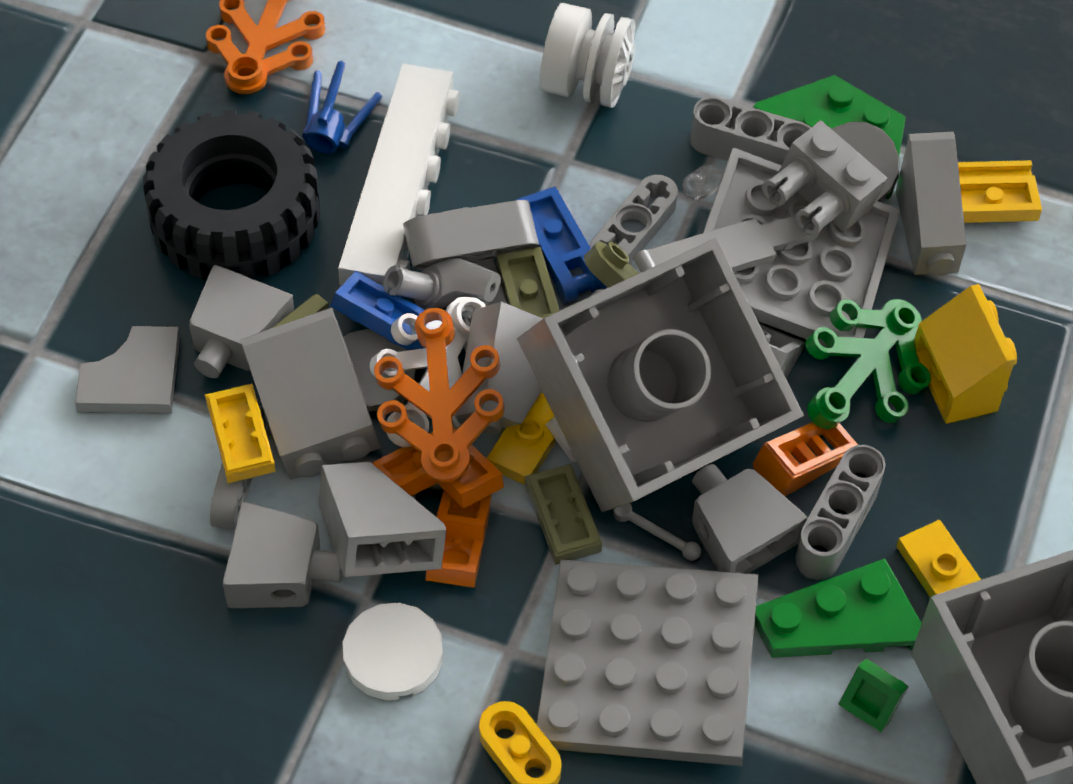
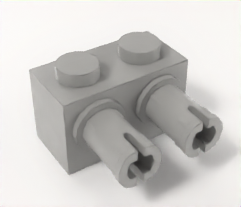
M819 121L792 142L780 171L771 179L766 180L763 183L762 189L768 200L776 193H780L772 201L776 206L784 205L797 192L803 196L810 204L796 213V221L801 229L810 222H813L807 228L806 233L814 236L830 222L836 225L842 232H845L873 208L888 178L823 121Z

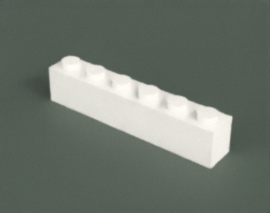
M402 63L338 267L340 287L355 271L383 286L385 273L391 266L396 265L410 270V261H407L409 250L403 223L412 218L428 214L431 192L427 190L429 182H437L441 158L437 156L439 148H447L450 136V123H447L448 117L456 116L459 106L460 91L453 90V72Z

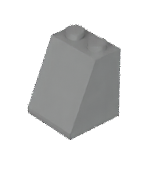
M332 308L240 339L276 447L290 480L300 476H313L322 471V465L337 464L346 460H359L368 455L369 452L381 448L351 357Z

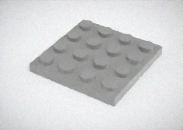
M733 148L703 233L754 218L757 219L760 225H763L776 218L783 219L796 215L800 209L805 208L810 203L797 192L784 205L776 206L773 204V199L780 193H776L768 200L763 193L762 187L766 180L771 179L780 171L782 165ZM876 201L873 208L845 232H842L836 225L830 222L821 229L816 239L793 246L789 250L782 249L776 251L777 255L774 261L734 272L757 321L807 339L820 327L831 329L837 337L864 338L866 328L853 327L849 331H840L835 328L830 321V311L844 299L854 301L860 309L872 310L900 209ZM842 311L843 316L850 320L848 314ZM818 339L821 345L826 346L824 341Z
M561 559L537 726L556 750L742 766L758 575Z

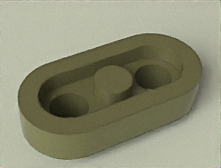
M596 242L584 255V262L589 270L608 288L639 274L628 263L629 257L624 250L613 242L608 244Z

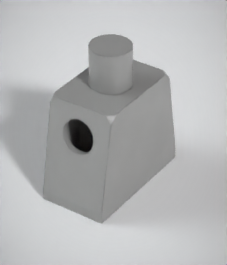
M214 265L189 324L193 347L200 352L194 361L195 368L209 378H218L227 363L249 371L250 367L240 339L271 329L293 312V295Z
M710 464L699 470L693 477L692 483L702 495L695 500L692 523L718 572L748 574L799 543L802 528L807 520L806 515L755 470L746 469L727 480L715 464Z
M242 502L223 580L228 608L303 607L309 603L313 580L341 583L343 573L336 553L320 550L317 523L256 504Z

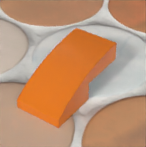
M445 490L443 491L437 513V518L446 527L441 569L426 570V581L475 587L492 495L463 509Z

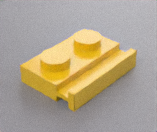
M1031 160L958 162L964 223L1039 221L1042 206L1035 175L1032 176Z

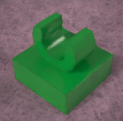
M865 659L858 665L838 705L879 732H882L889 725L909 686L883 670L880 666Z

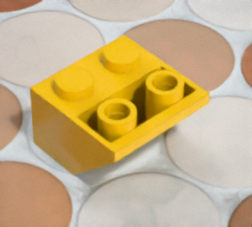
M980 284L969 286L921 321L914 339L918 362L923 364L930 372L931 381L928 387L946 424L998 412L1004 392L1008 388V381L1013 366L1017 363L1015 345L1010 338H1005L1001 330L995 304L991 300L987 301Z

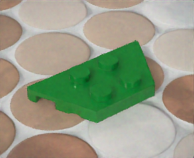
M836 75L767 98L753 106L755 109L803 122L811 128L819 121H823L831 129L848 122H867L882 129L892 139L898 156H900L906 116ZM894 187L892 188L891 192L886 195V199L889 200L892 197Z

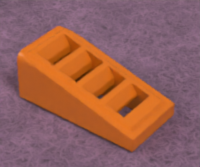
M812 422L764 443L753 462V468L781 494L787 496L838 466L844 453L849 448L858 444L841 424L827 430L816 426ZM823 435L835 449L831 451L819 436Z

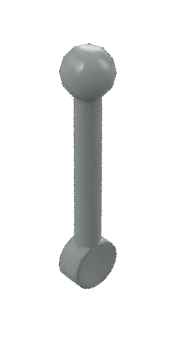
M630 503L613 508V516L617 521L626 522L629 520L681 550L687 560L693 561L700 557L701 548L699 544L693 541L685 542L632 511Z

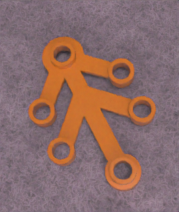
M220 0L219 8L222 20L227 23H233L249 46L246 53L241 54L232 42L230 29L224 25H215L206 32L207 47L211 52L220 54L228 66L225 69L224 77L225 83L230 90L239 94L255 93L265 86L267 77L288 67L295 70H305L312 65V47L303 41L294 42L288 46L286 51L265 59L263 58L266 51L303 36L311 40L322 37L325 33L324 16L317 11H307L299 19L276 28L285 5L290 0H268L259 23L256 25L245 10L244 0ZM217 38H224L223 40H220V41H216V40H215V39H217ZM299 54L305 55V56H303V57H295L296 55H299Z
M429 308L417 317L415 330L420 344L426 348L430 392L406 375L402 363L395 357L381 358L375 364L374 374L380 387L394 390L432 419L433 436L410 421L404 405L395 400L384 402L377 411V418L385 432L397 434L421 452L423 470L430 478L439 482H451L460 478L467 471L470 464V454L468 451L470 445L490 423L498 421L504 415L503 397L498 391L493 389H485L479 392L474 400L476 411L454 433L452 417L486 379L494 377L499 372L501 364L499 354L495 348L488 345L479 346L471 353V366L449 388L446 347L454 339V324L447 311L440 308ZM438 320L442 322L440 327L436 329L425 327L431 321ZM483 357H490L494 360L488 367L477 365V362ZM388 368L398 370L397 374L392 378L381 376L383 371ZM490 400L498 403L497 408L493 411L481 409V406L486 401ZM390 412L401 414L400 419L396 422L389 423L384 420ZM443 451H451L454 454L447 462H440L436 459L437 455Z

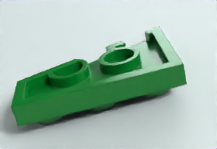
M885 558L757 605L755 613V627L771 658L832 655L834 650L864 648L865 653L883 652L885 647L909 646L910 650H913L922 624Z

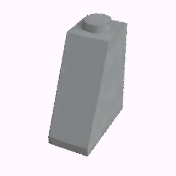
M954 131L909 134L896 186V195L914 275H945L951 272H959L966 248V236Z
M504 302L473 310L462 375L471 366V353L482 345H488L497 350L501 366L499 372L494 377L486 379L455 413V417L466 421L476 411L474 400L477 394L485 389H493L502 395L505 412L498 421L490 423L482 433L498 434L502 428L522 423L542 389L517 338L543 318ZM483 357L477 362V365L488 367L494 360L490 357ZM490 400L486 401L481 406V409L493 411L497 408L498 403Z
M371 462L322 465L318 504L344 577L441 569L446 537V527L443 522Z

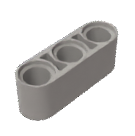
M706 97L699 100L694 106L690 142L696 151L728 161L732 149L736 148L782 165L792 142L811 127L800 121L717 97Z
M515 200L428 214L412 218L403 223L414 270H424L435 263L447 259L460 258L468 262L496 258L497 254L539 246L530 204L527 200Z
M856 445L844 453L801 531L795 562L800 573L807 578L824 580L831 577L837 571L876 500L886 464L880 451L874 447ZM859 473L865 475L868 478L857 477L854 474ZM835 509L843 510V511H845V512L848 513V514H845V515L838 514V513H836V512L833 511V510H835ZM812 546L824 547L828 552L816 551Z

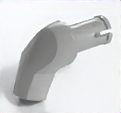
M453 258L435 263L421 272L400 268V266L396 265L391 266L385 273L383 287L389 295L414 299L416 305L422 309H444L460 297L492 302L499 290L501 277L498 273L460 258Z

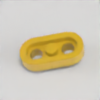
M509 701L497 702L487 707L479 721L480 741L511 784H558L561 777L560 755L525 709ZM500 729H509L514 734L510 738L503 739L498 737L496 732ZM537 767L543 770L544 774L541 777L532 778L526 774V771L529 768Z

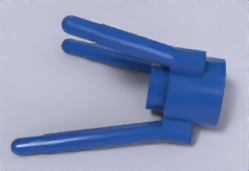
M338 61L323 108L319 112L322 72L316 70L313 75L307 122L302 137L311 149L324 154L334 153L338 146L347 148L352 135L382 98V94L376 92L345 128L343 115L333 109L345 68L343 61Z

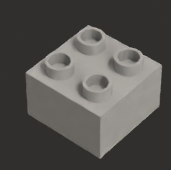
M713 238L542 319L517 338L601 512L633 502L804 416L717 238Z
M1073 550L931 596L911 655L976 783L1073 784Z

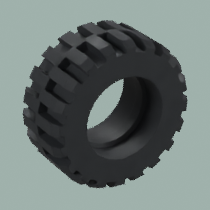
M223 110V115L211 116V113L199 115L197 117L198 121L192 124L186 121L174 129L175 135L170 136L167 134L156 146L157 152L154 151L150 155L146 163L147 172L143 176V191L151 232L161 253L169 256V261L179 269L185 270L189 267L190 275L204 280L209 276L214 265L255 280L256 275L265 273L268 277L279 272L282 263L285 262L287 265H290L301 255L300 248H307L314 238V229L318 227L320 218L317 172L314 166V158L310 149L303 144V139L291 129L286 131V126L282 122L272 117L268 121L264 120L262 114L247 111L246 115L237 114L236 110ZM231 183L252 184L268 191L256 203L234 210L212 209L197 202L208 191Z

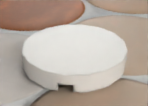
M402 603L379 604L362 612L349 625L342 642L344 665L352 683L368 696L386 701L399 700V696H407L411 693L414 696L424 691L437 678L443 662L442 636L433 619L419 608Z

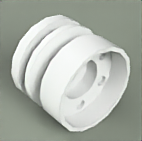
M560 3L552 19L543 51L540 69L541 91L570 97L576 89L579 80H582L584 101L594 102L601 87V105L614 107L623 87L628 81L635 53L634 19L621 17L614 31V15L604 13L596 30H592L591 9Z

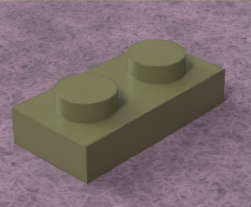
M541 247L496 255V267L501 277V284L507 304L543 319L560 311Z

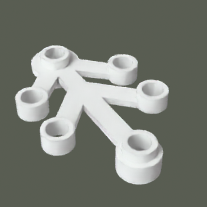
M457 298L446 309L453 320L455 329L454 339L446 347L449 388L462 376L458 355L463 346L465 351L467 350L473 310L486 306L476 298ZM406 313L393 322L391 334L396 342L402 345H410L418 339L415 330V321L418 316ZM461 316H464V317L467 318V320L469 321L470 327L467 326V325L464 323V321H463V319H462ZM438 320L431 321L425 327L436 329L440 327L442 322ZM402 323H406L411 327L412 335L404 332ZM426 348L401 352L384 349L370 361V370L374 377L375 364L381 358L388 356L397 358L402 363L404 371L428 368ZM391 368V371L384 370L381 376L392 378L397 374L398 370ZM427 369L419 384L430 392ZM408 402L404 406L408 419L428 432L429 421L426 414ZM393 412L388 417L387 422H396L400 419L401 414ZM454 415L452 423L453 427L457 430L461 424ZM387 433L389 439L396 445L401 447L412 446L397 434Z

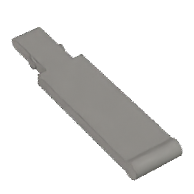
M796 215L783 219L776 218L763 225H760L757 219L754 218L648 250H641L633 256V259L640 272H643L713 238H717L733 272L774 261L777 255L776 251L782 249L789 250L793 246L812 241L818 237V234L811 236L806 233L807 228L812 225L811 222L801 229L797 224Z

